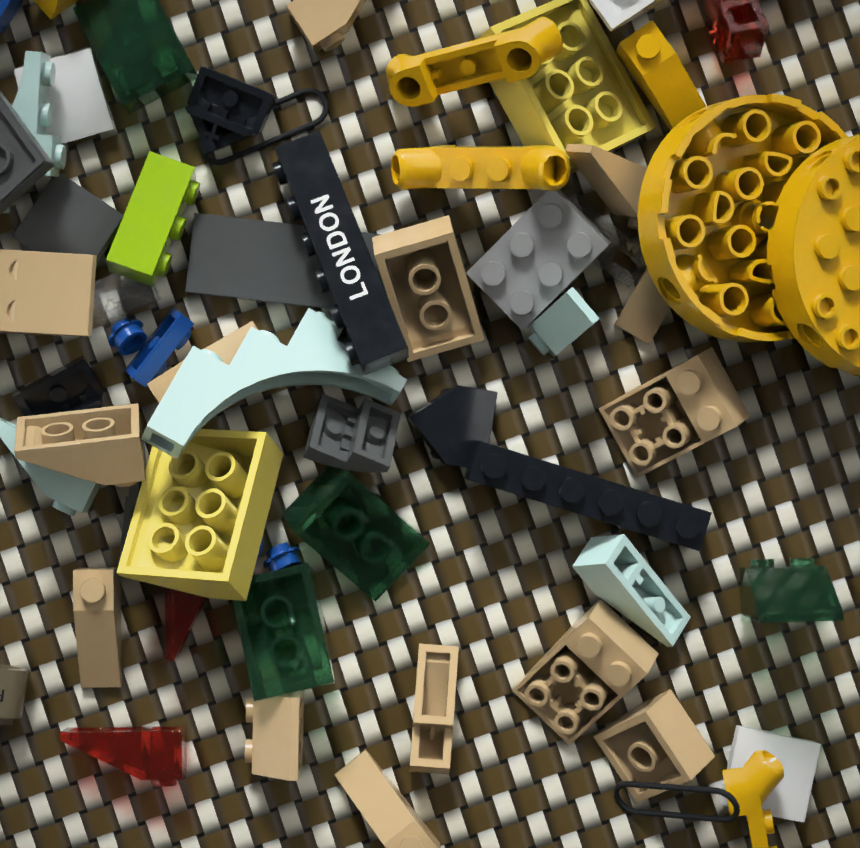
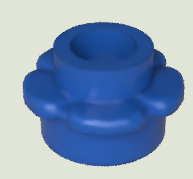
M122 319L112 326L111 335L108 338L110 347H114L122 355H130L137 352L147 340V335L142 329L143 323L138 319L132 321L130 319Z
M288 543L276 545L267 551L268 559L264 561L263 566L264 568L269 567L273 577L290 573L302 564L298 556L300 549L295 546L290 547Z

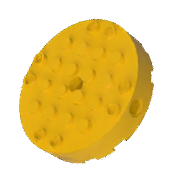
M779 94L746 95L718 102L695 111L679 122L667 134L656 149L646 169L638 202V234L646 267L655 286L669 306L690 325L716 338L734 342H765L794 339L778 311L772 294V290L776 288L773 280L772 265H767L768 231L774 227L778 207L775 205L778 197L793 172L818 149L833 141L848 137L825 113L812 110L801 104L802 101Z
M859 134L838 139L823 146L799 165L788 179L775 205L778 207L774 227L768 231L767 265H772L773 280L776 288L772 290V294L786 326L802 347L817 360L831 368H838L844 372L851 373L853 376H860Z

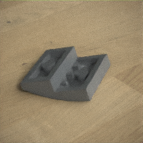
M59 172V177L52 176L12 237L33 251L97 255V264L115 238L124 215Z
M322 393L316 403L303 457L317 463L345 470L371 473L388 472L391 466L401 413L364 398L360 407L357 408Z

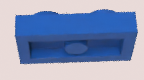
M173 307L126 367L125 371L134 380L146 387L147 383L164 373L167 367L166 360L175 349H181L187 343L192 333L190 329L194 323Z

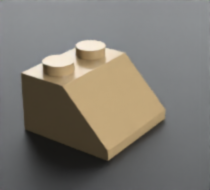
M256 689L253 699L247 698L246 723H253L252 739H246L245 763H252V774L298 781L303 770L304 690Z
M671 689L644 701L593 736L622 781L681 785L691 781L715 757ZM627 787L637 803L667 791Z

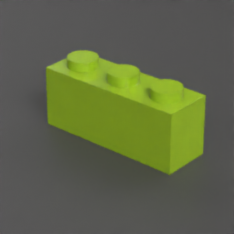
M149 151L106 258L109 272L151 287H155L158 276L163 278L166 276L172 260V255L168 254L173 240L179 241L186 225V219L182 217L187 204L194 205L199 193L200 183L196 182L195 167Z

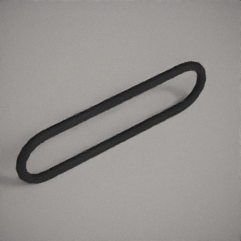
M314 88L301 89L275 100L273 107L305 94H314L322 101L323 110L321 115L314 121L224 159L217 160L211 158L208 154H204L200 144L201 139H199L200 155L208 163L219 166L315 127L323 122L328 115V100L322 92Z
M623 781L618 783L614 789V798L617 804L626 812L634 815L725 823L736 820L740 814V806L736 798L731 793L720 788ZM623 787L719 794L732 803L734 812L730 816H715L635 809L622 801L620 789Z

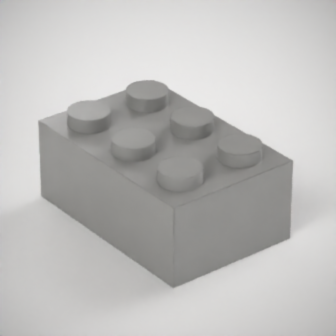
M561 189L558 191H547L466 274L523 331L612 241Z

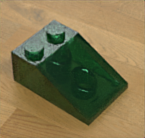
M87 0L73 8L122 106L129 114L197 78L198 74L158 0Z
M327 466L282 513L291 530L374 601H377L430 545L427 539L358 474L351 470Z
M814 557L790 558V565L774 566L773 558L750 559V566L739 567L741 615L758 623L844 621V613L827 567L814 564Z
M304 563L254 575L247 600H233L254 701L335 683L314 569L309 563Z

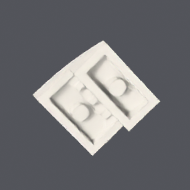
M91 47L50 58V62L55 63L56 77L54 86L49 87L48 103L53 105V121L51 127H46V135L62 137L61 144L113 130L115 125ZM23 66L14 69L18 88L23 73Z
M736 725L727 769L743 767L754 751L765 750L774 755L783 765L784 778L764 801L762 810L771 809L772 817L805 822L821 744L811 740L779 735L771 731ZM721 795L719 803L728 806L727 798Z

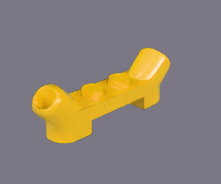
M540 17L522 28L420 55L398 54L390 60L386 68L390 93L394 100L401 105L416 107L432 103L438 95L504 78H506L507 83L527 79L537 72L542 63L562 52V36L552 20Z
M436 145L398 149L391 159V174L393 183L401 190L454 188L541 189L558 191L569 180L570 165L565 153L558 147L551 145Z
M765 750L754 751L743 767L722 770L725 790L736 798L740 806L739 816L747 815L752 848H777V846L769 847L767 834H774L775 831L771 809L762 810V804L784 778V769L782 763L774 755ZM727 799L730 815H732L734 812V807L732 803Z

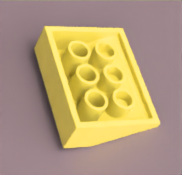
M553 0L491 26L478 38L522 28L540 17L548 18L556 24L563 41L562 52L559 55L542 63L537 72L527 79L507 83L506 78L489 83L524 146L551 145L558 147L569 160L570 174L579 169L565 152L567 144L594 145L612 153L657 128L587 0Z
M200 429L188 442L178 459L152 446L145 470L146 481H142L116 573L121 577L202 597L246 601L283 458L282 451L268 433Z

